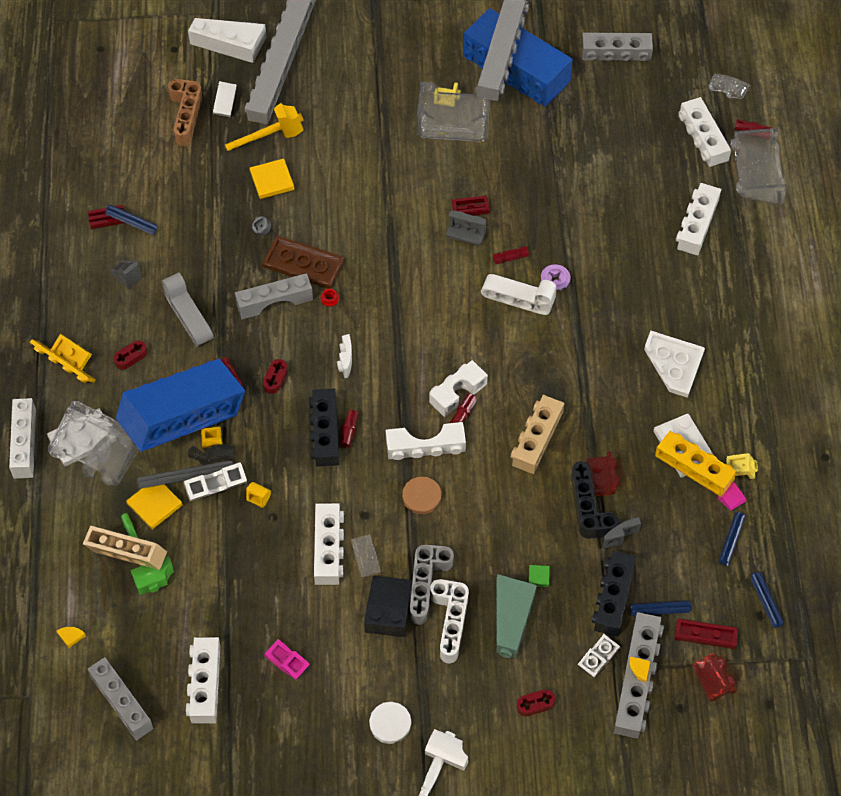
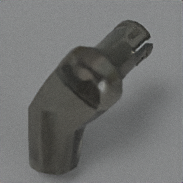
M214 444L205 450L192 446L188 450V457L198 460L200 465L234 460L236 456V448L234 446Z

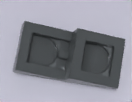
M639 517L625 521L609 531L604 536L603 548L623 544L624 536L639 533L641 527Z

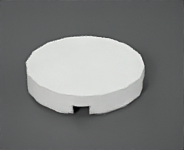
M386 702L377 706L371 713L369 720L370 729L374 737L380 742L387 744L402 741L409 734L411 728L409 712L404 706L395 702Z

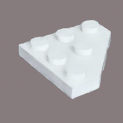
M650 331L644 349L669 392L688 398L705 348Z

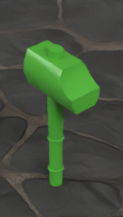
M123 514L121 518L128 536L138 538L129 514ZM169 556L165 557L160 570L142 565L131 570L140 595L156 592L160 587L168 585V578L174 573Z

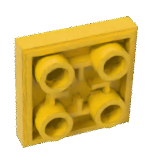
M284 159L250 167V173L260 199L294 190V185Z
M164 484L142 488L126 501L129 507L152 530L183 506L182 502Z

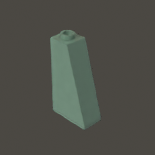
M498 574L496 580V653L505 658H516L536 595L537 585Z

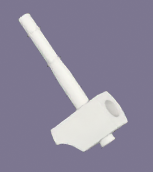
M434 729L425 749V755L433 757L434 760L426 775L419 796H428L431 792L430 790L438 777L443 763L463 771L468 764V756L463 752V741L455 738V734L449 731L443 733Z

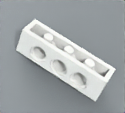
M699 97L683 102L679 111V117L681 121H684L688 134L692 135L695 146L700 149L702 159L707 162L709 167L729 161L731 149L702 98Z
M700 183L699 188L694 190L692 195L694 201L689 203L686 212L689 215L684 217L681 227H683V231H679L677 234L678 250L699 255L720 198V188Z
M32 398L13 399L9 468L14 479L33 478L36 408Z
M316 504L315 585H339V577H343V565H339V560L343 559V547H340V541H344V530L340 529V523H344V511H340V504ZM328 524H333V525H334V526L331 527V528L325 527V526L328 525ZM327 542L334 543L331 546L325 545ZM327 560H332V561H334V562L331 563V564H326V563H324V562L327 561Z
M194 638V645H190V657H193V662L189 664L188 668L189 677H192L191 684L187 685V695L190 696V703L186 704V716L190 717L191 723L217 722L221 646L219 638ZM203 658L209 659L206 663L199 662ZM203 677L208 678L204 683L198 682ZM200 697L207 698L205 702H197Z

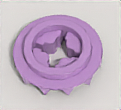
M550 265L542 271L541 281H552L557 287L556 290L559 289L561 291L562 288H567L570 282V273L561 265ZM552 276H553L554 278L557 277V276H559V281H558V280L552 281Z

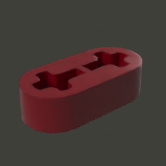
M134 341L115 353V366L118 369L125 370L146 357L147 348L143 341ZM138 348L139 350L141 349L142 351H141V352H138V351H135V349ZM120 358L126 359V361H125V362L119 361V359H120Z
M276 359L272 361L264 377V390L269 394L277 393L284 382L288 372L287 364L284 360ZM279 366H281L282 369H279L278 373L276 374V369H278ZM275 379V385L269 387V384Z
M547 689L523 695L517 701V711L521 716L525 717L548 711L555 704V695ZM543 696L550 699L549 704L542 701ZM523 702H526L527 705H530L529 710H526L525 707H522Z

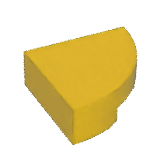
M64 627L57 630V634L68 648L86 637L82 630L75 627Z
M630 656L629 667L638 680L646 683L650 661Z

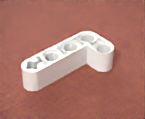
M489 274L484 282L481 294L495 301L538 314L548 315L556 297L557 287L555 283L549 280H542L538 288L498 275Z
M440 579L435 580L431 584L430 598L436 604L447 606L440 644V658L445 663H453L459 655L469 589L463 583ZM436 590H443L444 593H442V594H437V593H435V591H436ZM462 593L464 596L456 597L455 594ZM454 611H458L461 614L458 616H454L451 613ZM456 630L458 633L452 635L449 634L448 631ZM449 644L452 645V650L450 653L447 652Z

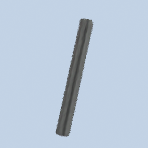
M228 460L141 476L137 478L139 488H146L189 480L201 475L204 476L217 472L222 468L233 465V462Z

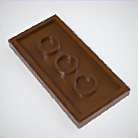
M276 235L262 263V267L291 277L307 273L310 283L331 289L342 267L344 257Z

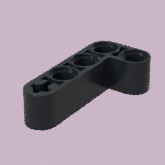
M583 461L576 462L572 467L571 482L580 535L587 539L602 538L618 525V518L612 512L597 513L590 467ZM584 489V490H586L587 492L583 493V492H580L579 490ZM582 507H588L590 510H584ZM604 523H610L613 526H606ZM587 524H588V525H591V526H593V527H592V528H587V527H585L584 525H587Z

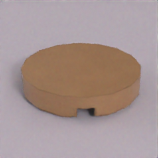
M428 477L413 478L403 488L402 499L404 505L416 514L431 513L441 502V489L433 479Z

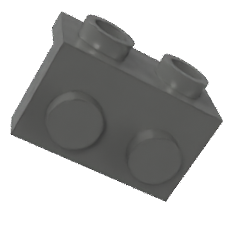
M451 210L446 237L480 246L486 232V219L468 215L461 211Z

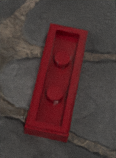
M677 618L674 640L736 649L738 628Z

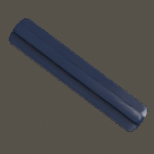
M108 205L106 208V215L152 235L157 231V225L113 205Z
M736 512L718 561L724 566H728L745 519L744 513Z
M760 572L752 574L751 581L774 628L783 626L784 621Z
M690 601L631 604L630 607L632 616H636L637 612L656 615L689 613L691 610Z

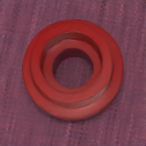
M326 289L321 294L320 299L323 305L332 307L339 302V295L334 289Z

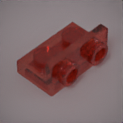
M608 451L605 457L587 458L586 463L590 467L594 496L615 494L616 487H619V476L615 475L616 459L612 458L611 451Z
M712 653L692 664L709 701L713 702L728 693H736L734 688L736 682L731 674L728 675L725 669L728 666L722 656L719 657Z

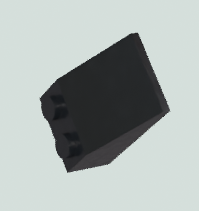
M373 576L364 621L365 633L405 637L413 580Z

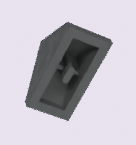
M122 260L109 271L127 289L142 278L137 261Z

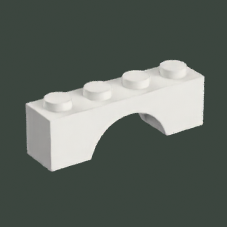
M463 422L444 424L437 436L426 440L411 436L405 428L386 430L388 459L401 460L407 457L420 458L427 455L460 454L466 450Z

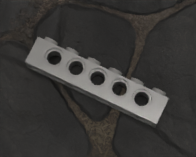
M637 612L614 734L638 739L640 732L644 733L646 720H643V714L648 713L650 701L646 700L647 693L651 694L653 688V681H650L651 674L655 675L657 663L653 662L654 655L658 656L660 650L657 638L662 637L664 625H660L661 617ZM648 635L651 637V640H645L642 636ZM639 654L647 655L648 658L643 659L650 661L646 683L638 680L629 667L630 656L642 659L638 656ZM631 692H639L641 696L634 697ZM635 711L637 716H630L627 712Z

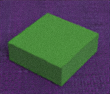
M529 565V583L537 585V587H549L550 566Z

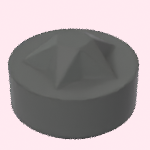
M258 217L254 220L252 229L256 234L264 236L271 230V222L266 217Z

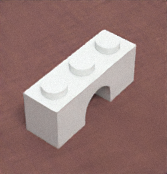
M473 360L468 364H463L454 375H449L441 385L432 388L429 393V403L446 417L459 406V396L455 391L465 389L474 395L487 385L488 375Z
M240 462L222 468L217 472L184 481V486L191 502L245 484L247 479Z

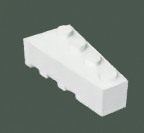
M195 18L188 30L190 44L252 63L267 38L265 24Z

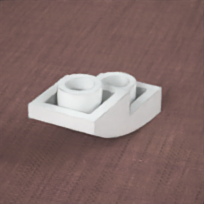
M219 81L213 114L231 117L236 84Z
M349 334L342 336V343L339 344L341 353H339L340 361H337L338 370L343 372L344 379L349 377L352 366V349Z
M603 634L578 665L595 677L619 651L620 646Z

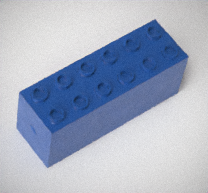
M490 8L464 32L463 56L479 65L482 69L500 15ZM520 27V40H516V53L511 56L513 57L512 66L507 69L509 70V76L505 82L519 90L522 94L532 98L536 103L546 107L570 82L573 59Z
M220 359L208 361L203 365L192 367L181 373L177 372L172 376L160 378L150 384H144L133 390L125 391L122 394L115 419L140 452L237 416L245 390Z

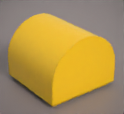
M221 427L201 429L203 448L222 447Z
M251 482L246 489L247 501L264 508L270 498L271 490Z

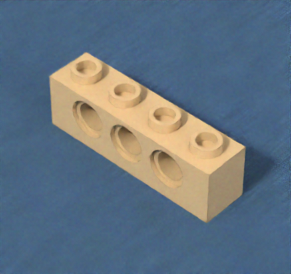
M545 395L542 396L540 401H536L533 408L534 414L529 416L526 422L527 429L525 432L522 431L519 436L518 442L520 443L518 448L514 447L511 453V458H513L512 466L532 474L535 473L563 414V402Z
M90 526L83 545L95 553L160 570L167 551L157 543Z

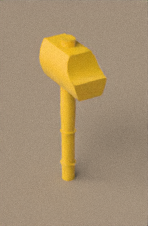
M280 103L274 108L279 122L225 144L227 151L251 141H256V139L279 130L283 131L285 138L297 136L303 131L301 121H304L301 113L297 114L294 106H286Z

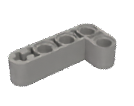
M178 272L162 280L165 297L195 346L197 347L214 339L210 327L188 294L181 274Z
M421 545L416 549L410 602V619L414 624L422 625L428 620L433 570L448 571L453 566L454 554L449 547ZM422 555H426V556H428L429 558H427V559H422V558H420V557H421ZM447 557L449 560L443 561L440 558ZM421 573H424V574H426L427 576L422 578V577H419L418 575L421 574ZM418 592H424L425 595H424V596H418L417 593H418ZM418 606H422L421 614H417Z

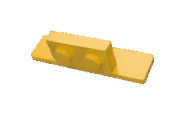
M60 334L51 349L39 341L33 339L30 341L35 346L34 350L41 354H48L49 360L56 364L61 363L63 365L62 368L71 374L73 372L78 375L76 378L84 383H87V381L94 383L96 379L82 371L92 354L66 336Z

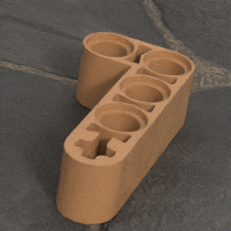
M173 79L168 84L170 98L173 102L181 103L174 125L175 141L180 146H186L192 140L203 99L201 85L196 81Z

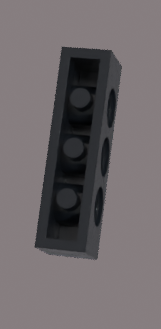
M335 388L312 390L313 397H309V409H313V414H310V426L314 425V431H310L311 442L315 443V448H311L312 460L315 459L316 467L339 465L336 391ZM328 443V445L322 446L321 444Z
M612 551L611 558L607 557L604 568L608 570L607 576H602L600 587H604L603 593H598L596 605L600 606L598 612L594 611L591 622L595 623L594 631L618 637L636 556ZM614 573H619V574H621L622 576H621V577H615L613 574H614ZM609 591H615V592H617L618 594H617V595H611V594L609 593ZM611 609L613 613H607L604 610Z

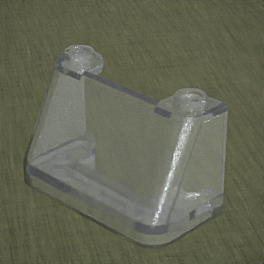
M420 82L417 134L422 138L485 141L488 137L490 99L477 97V87L474 88L473 94L438 92V87L432 82Z
M778 128L734 132V139H731V150H735L739 183H736L737 194H740L741 197L776 205L785 203L786 182L781 172L779 145L777 143L779 137Z
M78 401L71 402L48 446V452L53 457L59 459L60 457L65 458L68 455L99 471L102 477L101 480L104 483L118 486L139 451L118 421Z

